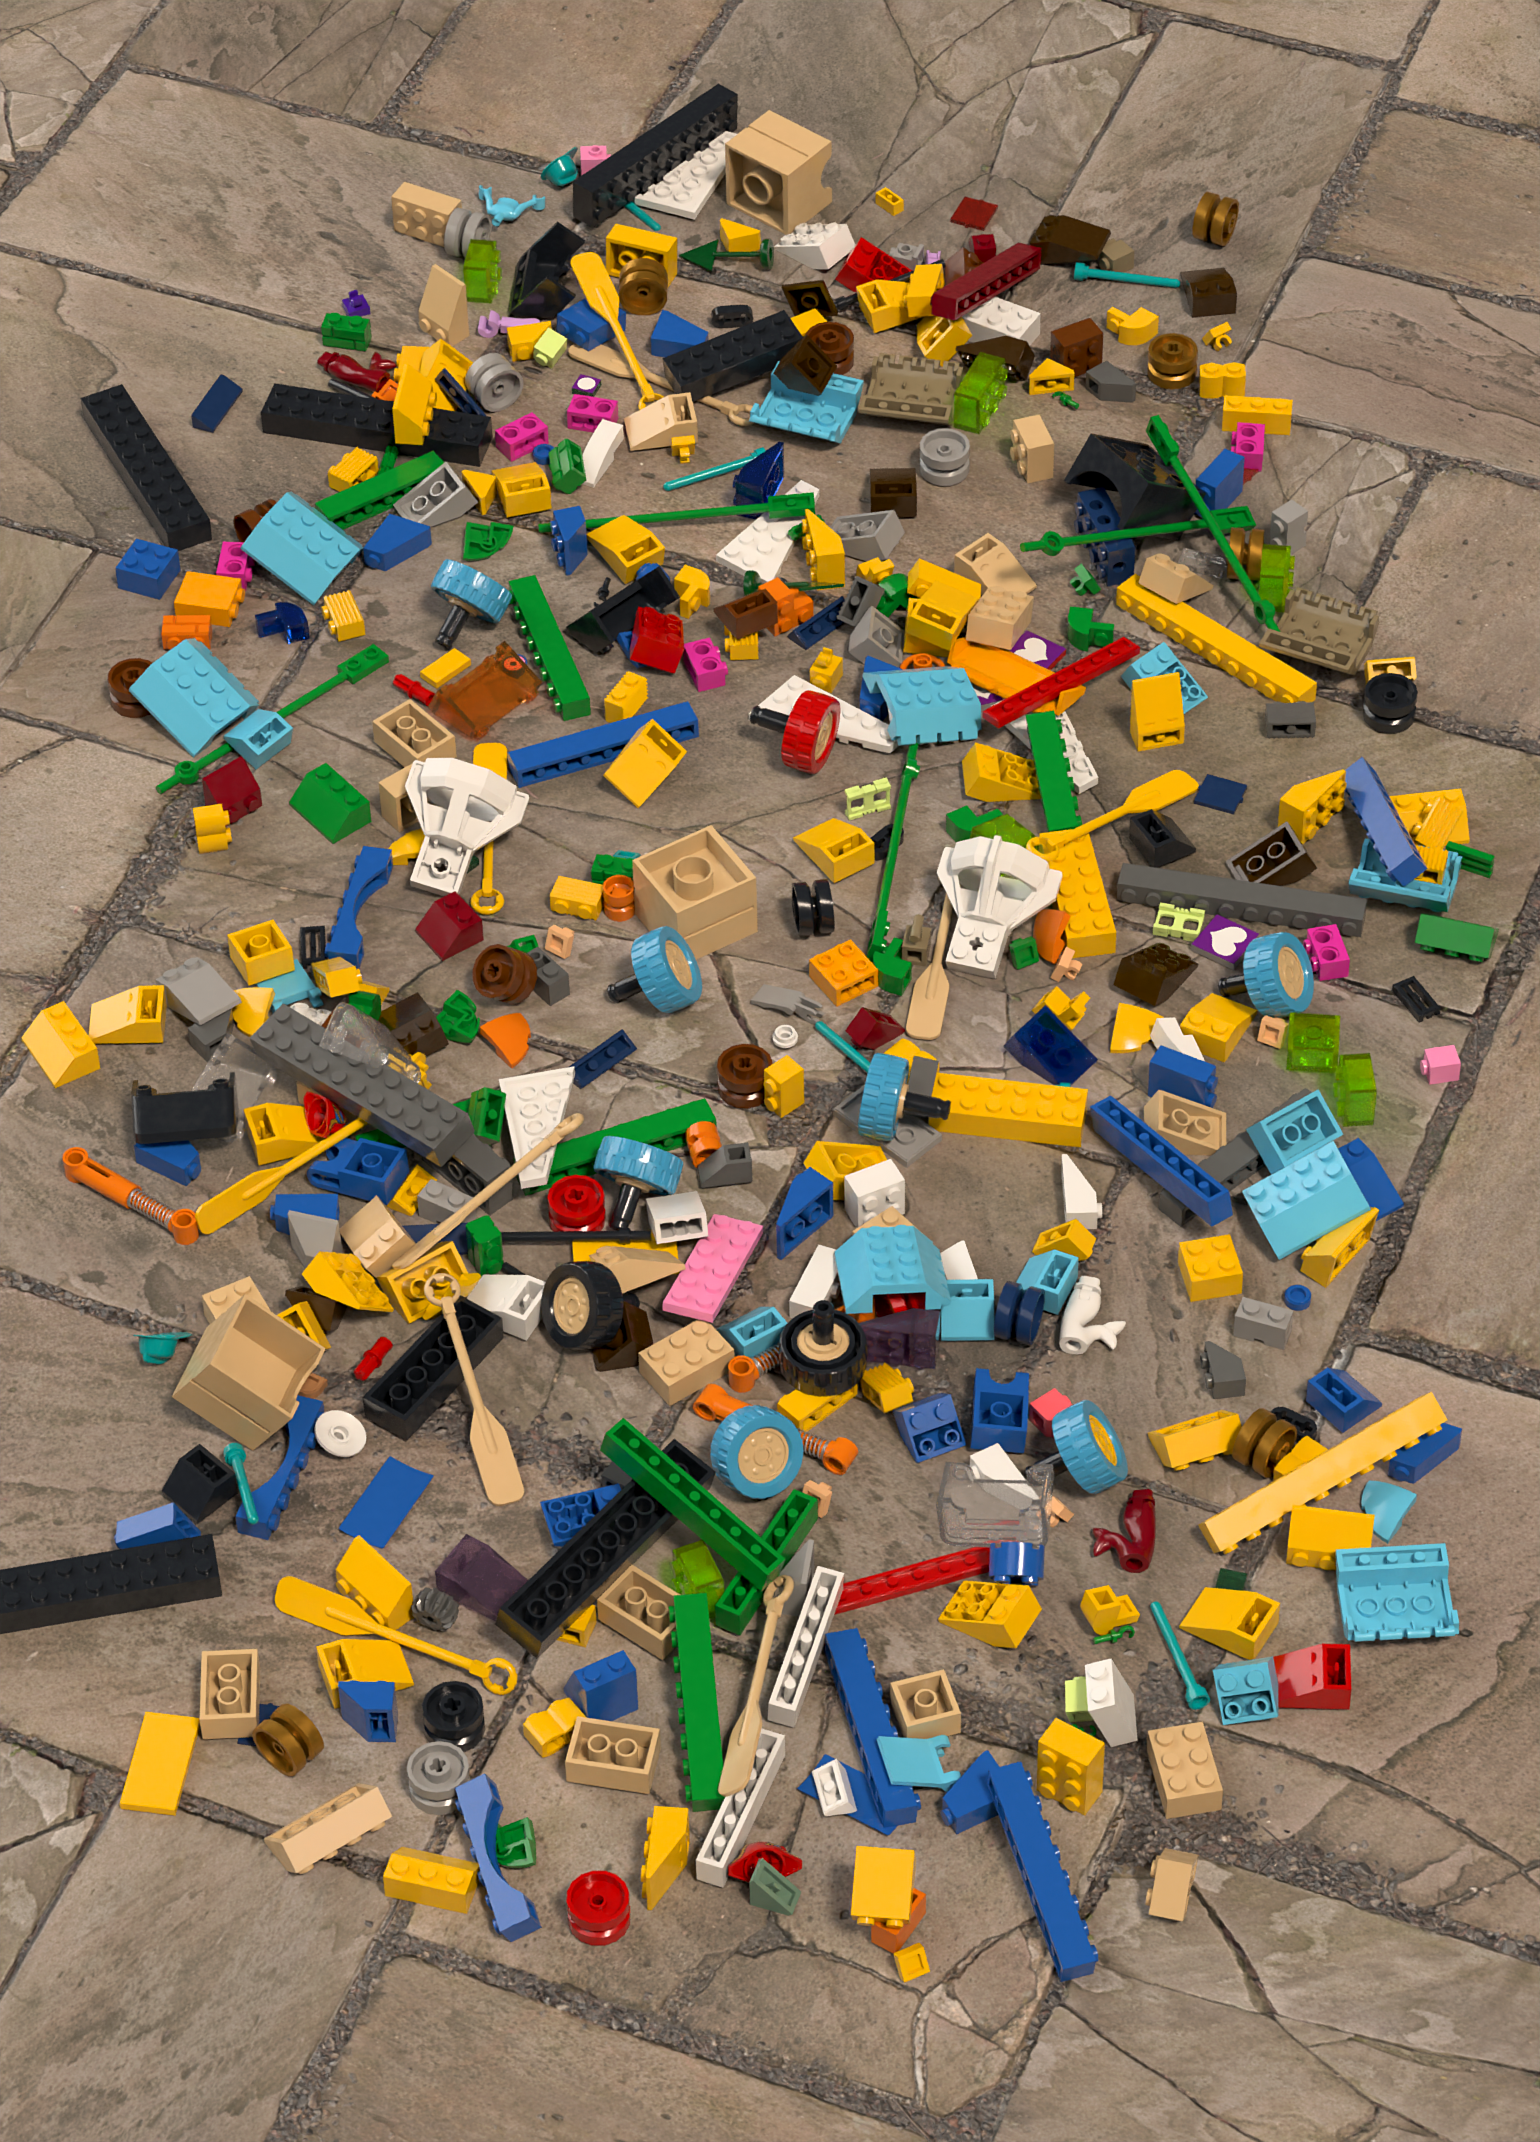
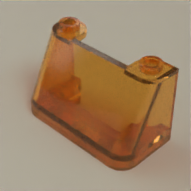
M503 641L495 648L497 650L495 654H492L490 657L487 656L482 664L455 684H445L441 687L428 706L434 715L471 739L476 737L479 740L482 739L490 731L489 728L526 700L531 702L539 695L538 689L543 682L506 641Z

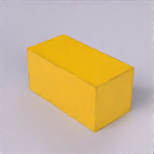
M885 187L875 193V204L892 216L904 211V200Z

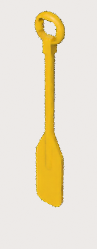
M593 252L573 256L570 262L571 268L589 306L610 323L641 388L643 397L639 400V410L646 407L644 402L662 399L664 396L654 393L651 385L648 384L618 321L619 296L600 256Z
M482 743L477 745L473 751V764L490 769L507 780L506 746L501 743ZM493 841L486 844L483 850L482 889L476 891L470 900L473 910L483 915L494 914L500 911L504 905L503 895L498 890L493 889ZM482 896L496 897V905L493 907L479 906V898Z
M1170 771L1133 789L1123 806L1062 835L1058 834L1049 839L1045 837L1031 838L1026 844V849L1047 862L1054 861L1058 858L1059 849L1064 847V844L1128 813H1141L1151 809L1158 811L1195 793L1198 790V782L1184 771ZM1042 844L1052 852L1042 854L1034 847Z
M357 1118L286 1164L276 1168L256 1171L208 1200L195 1213L199 1230L204 1234H211L258 1205L269 1196L287 1174L369 1123L361 1118Z
M292 1576L283 1577L277 1585L275 1604L283 1613L340 1635L376 1634L469 1670V1673L481 1677L486 1688L497 1695L509 1694L517 1684V1673L514 1666L503 1658H493L486 1663L477 1659L471 1660L378 1624L353 1600ZM495 1664L498 1668L507 1669L510 1674L506 1683L508 1688L503 1689L502 1685L492 1684L489 1679L492 1673L491 1665Z

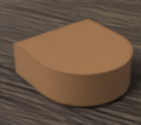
M311 1372L298 1395L312 1399L318 1397L327 1387V1379Z

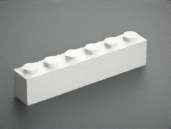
M817 1566L768 1704L769 1721L795 1727L825 1642V1634L829 1631L843 1591L844 1573Z
M761 1728L750 1780L743 1790L725 1797L697 1856V1880L724 1888L729 1877L728 1865L738 1857L785 1757V1735Z

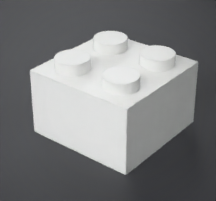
M891 1159L844 1176L845 1211L855 1227H860L891 1206L902 1215L905 1214V1179Z

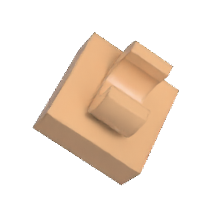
M556 925L549 927L545 949L563 959L569 957L575 931L567 927L562 929Z
M1068 947L1064 949L1051 974V979L1059 982L1063 975L1068 979H1075L1082 967V963L1077 960H1071L1075 953L1074 950Z
M1265 1015L1261 1021L1257 1041L1281 1049L1285 1043L1289 1023H1286L1284 1019Z
M809 1480L804 1484L803 1493L818 1499V1516L822 1518L828 1513L832 1491L830 1490L832 1487L824 1482L817 1484Z
M1048 1491L1041 1496L1040 1500L1047 1506H1042L1038 1510L1037 1515L1043 1519L1048 1513H1051L1050 1519L1046 1522L1049 1526L1055 1527L1059 1522V1518L1068 1522L1074 1516V1513Z

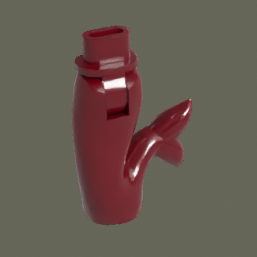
M325 352L317 360V364L324 367V371L344 382L368 389L373 393H378L390 379V374L387 370L397 367L393 361L382 359L378 352L373 353L369 369L364 368L350 356L345 354L339 355L337 352L332 354Z
M1151 1489L1134 1490L1132 1497L1127 1500V1506L1123 1513V1524L1132 1542L1123 1535L1110 1532L1104 1528L1092 1529L1093 1536L1096 1539L1093 1547L1095 1557L1111 1548H1115L1120 1565L1124 1570L1130 1573H1140L1148 1569L1153 1557L1156 1539L1155 1499Z

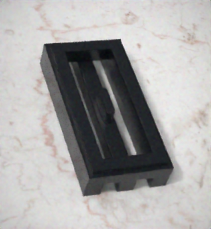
M325 925L300 927L301 965L303 969H307V965H311V963L327 960L325 957ZM316 932H320L321 957H316ZM306 933L311 935V958H307Z
M1414 976L1392 985L1394 994L1419 1023L1423 1021L1424 1017L1427 1019L1432 1018L1433 1013L1435 1015L1440 1014V1006ZM1410 984L1416 992H1413L1408 985ZM1420 997H1421L1422 1000L1427 1004V1006H1428L1429 1008H1427V1007L1422 1003V1001L1420 1000Z

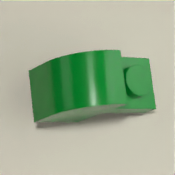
M901 573L893 574L878 584L885 590L876 609L888 618L899 605L907 609L909 598L920 599L907 593V575Z
M1070 607L1068 614V640L1075 648L1088 652L1089 645L1105 647L1114 642V624L1093 622V609Z
M967 805L946 814V832L955 842L980 836L988 838L1003 831V814L998 808L979 817Z
M894 937L890 945L885 946L883 953L874 952L873 964L878 969V987L884 991L902 996L912 980V962L902 960L903 940Z
M365 991L350 993L349 1003L341 1017V1026L365 1031L370 1020L378 1022L381 1016L380 995Z

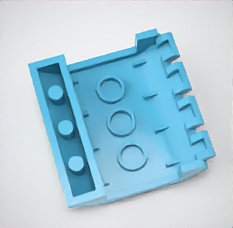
M778 361L771 373V389L760 409L759 404L755 403L753 405L749 421L841 444L856 416L864 380L833 373L822 394L816 396L788 389L774 374L780 362Z
M286 492L260 520L240 548L313 606L327 592L333 580L349 563L353 564L363 551V547L358 541L345 534V531L332 521L327 520V517L314 507L309 506V503L293 492Z
M195 638L183 640L153 662L129 688L132 695L193 758L211 745L216 734L241 716L245 720L259 706V701L251 692L244 690L245 686L232 673H228V669L216 656L213 657L212 652Z
M944 666L864 672L862 675L870 694L882 693L893 716L887 731L891 740H897L899 746L916 744V740L918 744L936 743L937 733L939 742L958 741L959 739L961 741L974 740L978 738L977 733L979 730H982L981 703L964 668Z
M1365 838L1358 869H1353L1349 879L1350 894L1361 898L1380 899L1386 903L1406 904L1413 908H1427L1434 912H1448L1456 890L1462 856H1458L1457 852L1448 851L1447 867L1442 885L1412 880L1404 887L1398 880L1394 882L1388 876L1385 866L1379 860L1380 856L1373 848L1374 844L1370 839Z
M1334 1141L1242 1190L1279 1260L1371 1210Z
M897 1225L895 1227L872 1226L870 1228H861L835 1251L834 1256L846 1314L872 1313L873 1295L925 1292V1310L941 1309V1304L948 1306L951 1303L940 1250L914 1226Z
M1445 1543L1336 1550L1337 1593L1344 1636L1347 1640L1357 1642L1375 1641V1639H1402V1637H1407L1408 1639L1430 1636L1444 1637L1459 1634L1457 1610H1453L1448 1584L1449 1561Z

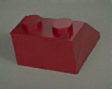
M242 756L202 778L205 806L222 804L223 811L228 810L230 824L262 806L260 787Z
M456 891L434 901L415 929L417 935L441 961L484 940L482 919Z

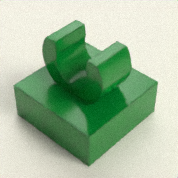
M1082 563L1074 569L1078 576L1074 577L1070 583L1076 588L1075 591L1080 596L1084 595L1088 589L1094 595L1101 590L1092 574Z
M1030 936L1025 939L1018 938L1011 941L1009 946L1012 963L1017 970L1039 962L1036 939Z

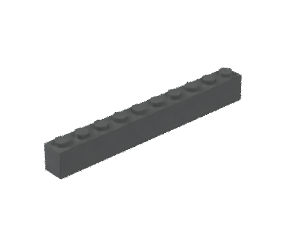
M1128 863L1122 864L1117 884V901L1159 907L1161 902L1175 905V909L1179 907V909L1183 908L1190 911V908L1205 910V914L1209 915L1218 914L1222 917L1302 929L1336 924L1340 934L1361 937L1366 916L1367 899Z

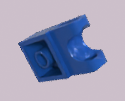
M345 1138L326 1150V1155L330 1161H315L307 1170V1177L309 1182L315 1187L371 1201L377 1195L385 1205H388L409 1173L407 1151L403 1148L360 1138L358 1141Z
M976 1368L970 1449L984 1450L998 1443L1004 1452L1024 1453L1028 1423L1029 1373L1016 1372L1012 1382L1001 1384L991 1379L989 1369Z

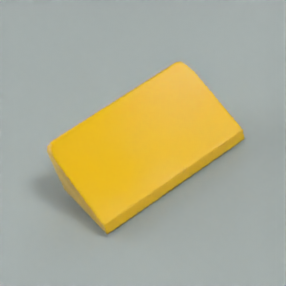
M417 1164L408 1173L386 1206L392 1210L412 1216L418 1208L417 1195L431 1179L435 1181L437 1179Z

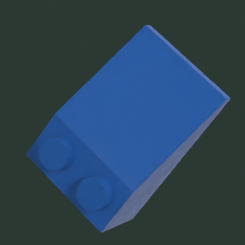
M1359 1138L1338 1148L1368 1205L1379 1210L1376 1221L1404 1207L1402 1199L1375 1154Z
M811 1167L803 1173H799L792 1181L777 1220L776 1240L777 1258L779 1260L786 1257L833 1217V1182Z

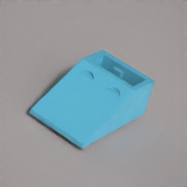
M1165 642L1132 663L1121 675V678L1132 690V680L1179 672L1184 714L1208 698Z

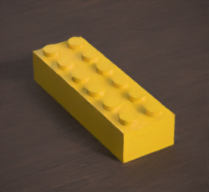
M1071 830L1039 833V837L1049 839ZM1087 833L1064 844V847L1059 849L1058 858L1048 862L1050 869L1061 871L1063 874L1056 901L1052 903L1053 910L1064 911L1071 916L1061 935V939L1066 942L1064 949L1068 947L1075 951L1072 959L1116 953V929L1090 835ZM1039 844L1040 853L1047 854L1052 852L1045 845Z
M936 1073L932 1097L951 1101L947 1120L929 1117V1125L938 1132L1081 1147L1087 1114L1088 1089Z

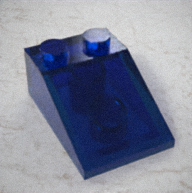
M779 441L745 464L739 475H735L733 488L736 489L733 505L768 503V496L776 495L784 479V442ZM763 513L743 514L737 516H742L756 520Z
M1046 1005L1003 1046L1021 1065L1054 1086L1060 1085V1082L1071 1083L1072 1085L1098 1060Z

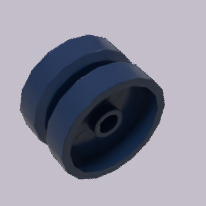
M1007 1281L1002 1289L997 1305L994 1336L1009 1340L1015 1333L1018 1343L1033 1345L1043 1315L1045 1290L1030 1286L1024 1293L1022 1284Z

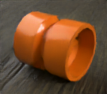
M625 875L611 876L603 884L605 915L610 920L617 922L627 921L635 915V887L633 880Z
M697 1122L691 1125L685 1132V1139L690 1150L692 1163L696 1168L722 1146L717 1127L711 1122Z

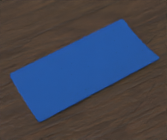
M389 1456L339 1529L354 1538L360 1535L370 1545L384 1548L427 1487L433 1475L414 1469Z
M825 1754L815 1769L835 1760V1758ZM840 1762L846 1769L857 1808L856 1812L848 1813L847 1815L886 1835H890L897 1826L883 1828L866 1775ZM811 1772L797 1789L820 1800Z

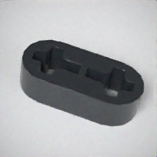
M743 304L718 306L711 311L712 325L721 329L742 327L752 323L754 319L752 308Z
M893 824L886 825L870 838L874 842L875 861L883 860L887 857ZM902 828V833H901V838H900V844H899V846H900V845L903 843V841H904V830H903V828Z
M1276 1407L1271 1410V1413L1275 1414L1277 1420L1283 1418L1296 1427V1443L1305 1436L1313 1440L1316 1439L1317 1425L1312 1419L1286 1407Z

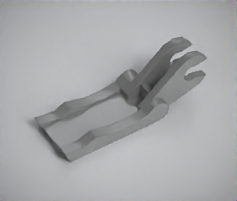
M763 984L751 999V1004L759 1005L763 1008H776L789 1015L795 1012L811 1024H816L819 1019L812 1018L810 1015L822 1017L825 1014L815 1009L822 1008L823 1005L805 997L804 993L796 990Z

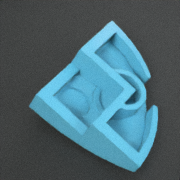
M1368 1481L1362 1494L1361 1510L1365 1509L1366 1514L1375 1515L1373 1533L1387 1544L1402 1526V1519L1415 1504L1417 1494L1393 1484Z

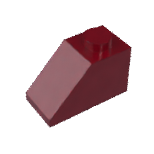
M993 234L974 235L968 239L970 252L975 253L982 262L985 263L996 256V244Z
M862 1007L845 1031L852 1037L851 1042L861 1049L866 1047L875 1050L902 1035L905 1029L891 1015Z

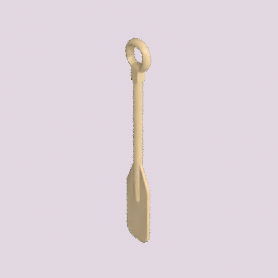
M575 343L569 348V356L619 377L635 378L625 355L619 351L599 345L588 352ZM638 361L647 381L674 391L666 378L651 373ZM710 396L697 400L721 410V413L728 415L731 422L736 425L749 426L755 424L749 421L750 417L743 419L736 416L741 411L750 413L752 405H735Z
M947 894L945 895L932 963L916 980L906 1033L915 1039L933 1040L940 1036L949 994V983L942 967V960L953 910Z
M576 1113L560 1122L538 1145L392 1264L393 1269H403L422 1256L546 1150L576 1130L583 1123L584 1116Z
M437 1273L426 1281L424 1294L429 1302L442 1309L472 1401L474 1411L469 1438L486 1496L489 1502L496 1506L515 1503L523 1497L524 1487L504 1427L484 1406L455 1315L454 1303L459 1299L461 1293L460 1285L452 1275ZM444 1280L449 1281L451 1291L455 1295L452 1298L448 1296L441 1298V1300L436 1299L433 1287L430 1285L433 1282L437 1284Z
M788 1575L778 1576L767 1586L763 1595V1602L767 1607L765 1613L767 1619L748 1701L732 1730L718 1787L719 1794L724 1797L743 1790L750 1780L762 1728L759 1699L777 1620L781 1617L783 1605L794 1589V1581ZM784 1585L782 1593L773 1598L776 1589Z

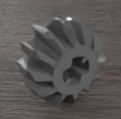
M425 1587L424 1590L416 1595L412 1602L413 1617L417 1618L418 1623H423L426 1628L430 1627L434 1631L440 1630L445 1632L451 1628L458 1618L459 1604L453 1601L452 1596H448L445 1594V1591L441 1592L437 1588L430 1589Z

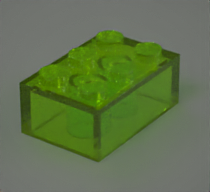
M983 352L978 354L954 393V428L980 434L984 426H988L990 416L997 411L999 401L1004 399L1007 393L1005 380L1008 369L1005 368V358Z

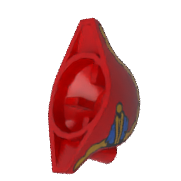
M309 1091L306 1092L303 1100L306 1124L310 1133L327 1138V1136L332 1135L345 1126L347 1117L337 1104L324 1096Z
M753 1842L745 1845L741 1849L740 1855L728 1865V1875L750 1882L758 1860L763 1858L786 1877L802 1869V1859L788 1853L783 1846H778L771 1842Z

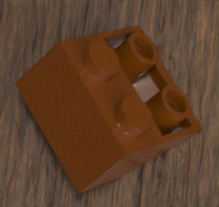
M964 247L945 261V286L984 262L975 253L969 252Z
M766 588L713 608V612L736 640L778 623L777 601Z

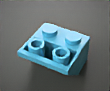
M257 709L225 734L223 739L257 770L291 743L293 728L277 712Z
M1054 1249L1029 1258L1016 1283L1022 1284L1024 1293L1030 1286L1044 1289V1310L1058 1315L1078 1278L1079 1257Z
M993 1279L946 1280L951 1303L948 1306L941 1304V1341L994 1340Z
M758 1307L716 1330L734 1349L735 1356L744 1355L751 1358L773 1347L775 1344L777 1345L781 1332L784 1330L787 1322L775 1307Z
M1273 1656L1219 1664L1213 1670L1223 1725L1279 1716L1278 1680Z

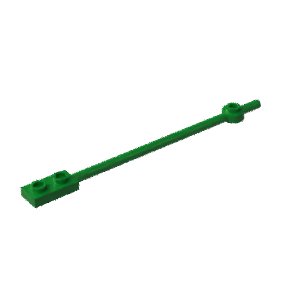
M1159 415L1150 417L1146 428L1147 435L1166 467L1172 465L1253 602L1254 615L1260 624H1266L1269 629L1281 632L1274 621V605L1266 599L1262 600L1177 457L1180 451L1179 445L1170 435L1166 423H1163Z
M814 492L768 496V503L630 515L627 517L638 524L769 512V519L805 516V509H809L815 514ZM618 517L587 519L586 529L599 528ZM550 523L538 524L539 533L552 532Z
M1248 506L1210 510L1223 534L1231 533L1232 527L1243 528L1245 531H1249L1256 526ZM1204 519L1070 537H1061L1056 532L1048 531L1039 541L1021 543L1020 550L1022 552L1042 550L1049 556H1056L1067 546L1205 529L1208 526Z
M375 644L370 645L338 665L337 670L339 674L280 709L277 713L284 719L346 680L352 685L389 663V655ZM225 743L196 762L183 761L178 763L174 769L175 775L157 785V792L162 794L179 783L188 785L196 782L199 779V771L231 752L234 748L229 743Z
M917 742L908 746L906 761L900 777L902 782L876 916L871 926L866 957L871 962H873L874 952L883 953L887 940L883 939V937L887 935L890 927V922L887 921L890 890L912 779H917L920 770L916 760Z

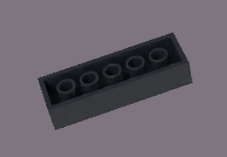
M783 310L662 358L665 378L676 394L690 392L692 402L774 370L778 361L803 336L786 311Z
M460 1295L459 1299L454 1303L455 1315L472 1369L474 1370L504 1338L502 1317ZM443 1313L363 1396L365 1417L405 1440H408L465 1380Z

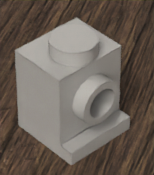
M899 243L896 248H891L889 255L913 271L916 265H923L924 245L920 244L916 247Z

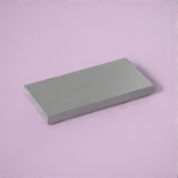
M865 1085L833 1109V1115L857 1133ZM904 1114L903 1118L899 1120L897 1131L892 1141L864 1138L875 1146H880L882 1151L908 1168L942 1141V1134L920 1118Z

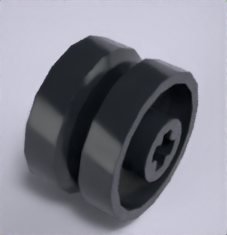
M1384 673L1371 678L1366 684L1364 693V721L1370 728L1378 732L1391 734L1407 730L1414 723L1418 695L1416 685L1411 679L1395 673Z
M828 879L814 880L812 896L806 882L792 883V911L798 936L813 934L814 919L820 933L834 932V908Z
M450 1681L433 1687L425 1695L422 1711L425 1737L428 1742L441 1741L452 1743L461 1748L463 1752L475 1748L485 1733L483 1701L477 1689L468 1683Z

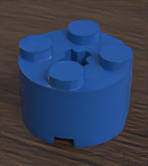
M1001 1542V1548H996L995 1543H991L989 1578L994 1579V1583L1011 1584V1581H1021L1022 1585L1038 1586V1581L1044 1580L1045 1546L1039 1544V1549H1033V1543Z

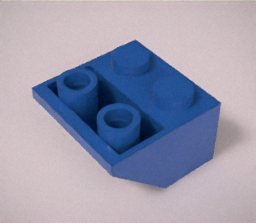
M580 506L553 511V521H550L551 531L555 537L551 538L552 548L554 552H558V565L564 568L566 576L571 575L588 555L586 520Z
M1327 1367L1308 1380L1306 1401L1342 1433L1382 1407L1380 1400L1344 1370Z
M938 1393L892 1410L900 1436L916 1463L966 1446L951 1394Z
M338 1681L342 1719L367 1742H396L398 1709L395 1682Z

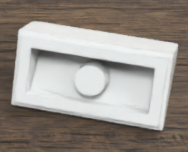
M960 1241L940 1253L947 1280L978 1279L965 1241Z
M837 1759L812 1771L825 1816L848 1814L857 1811L846 1769Z

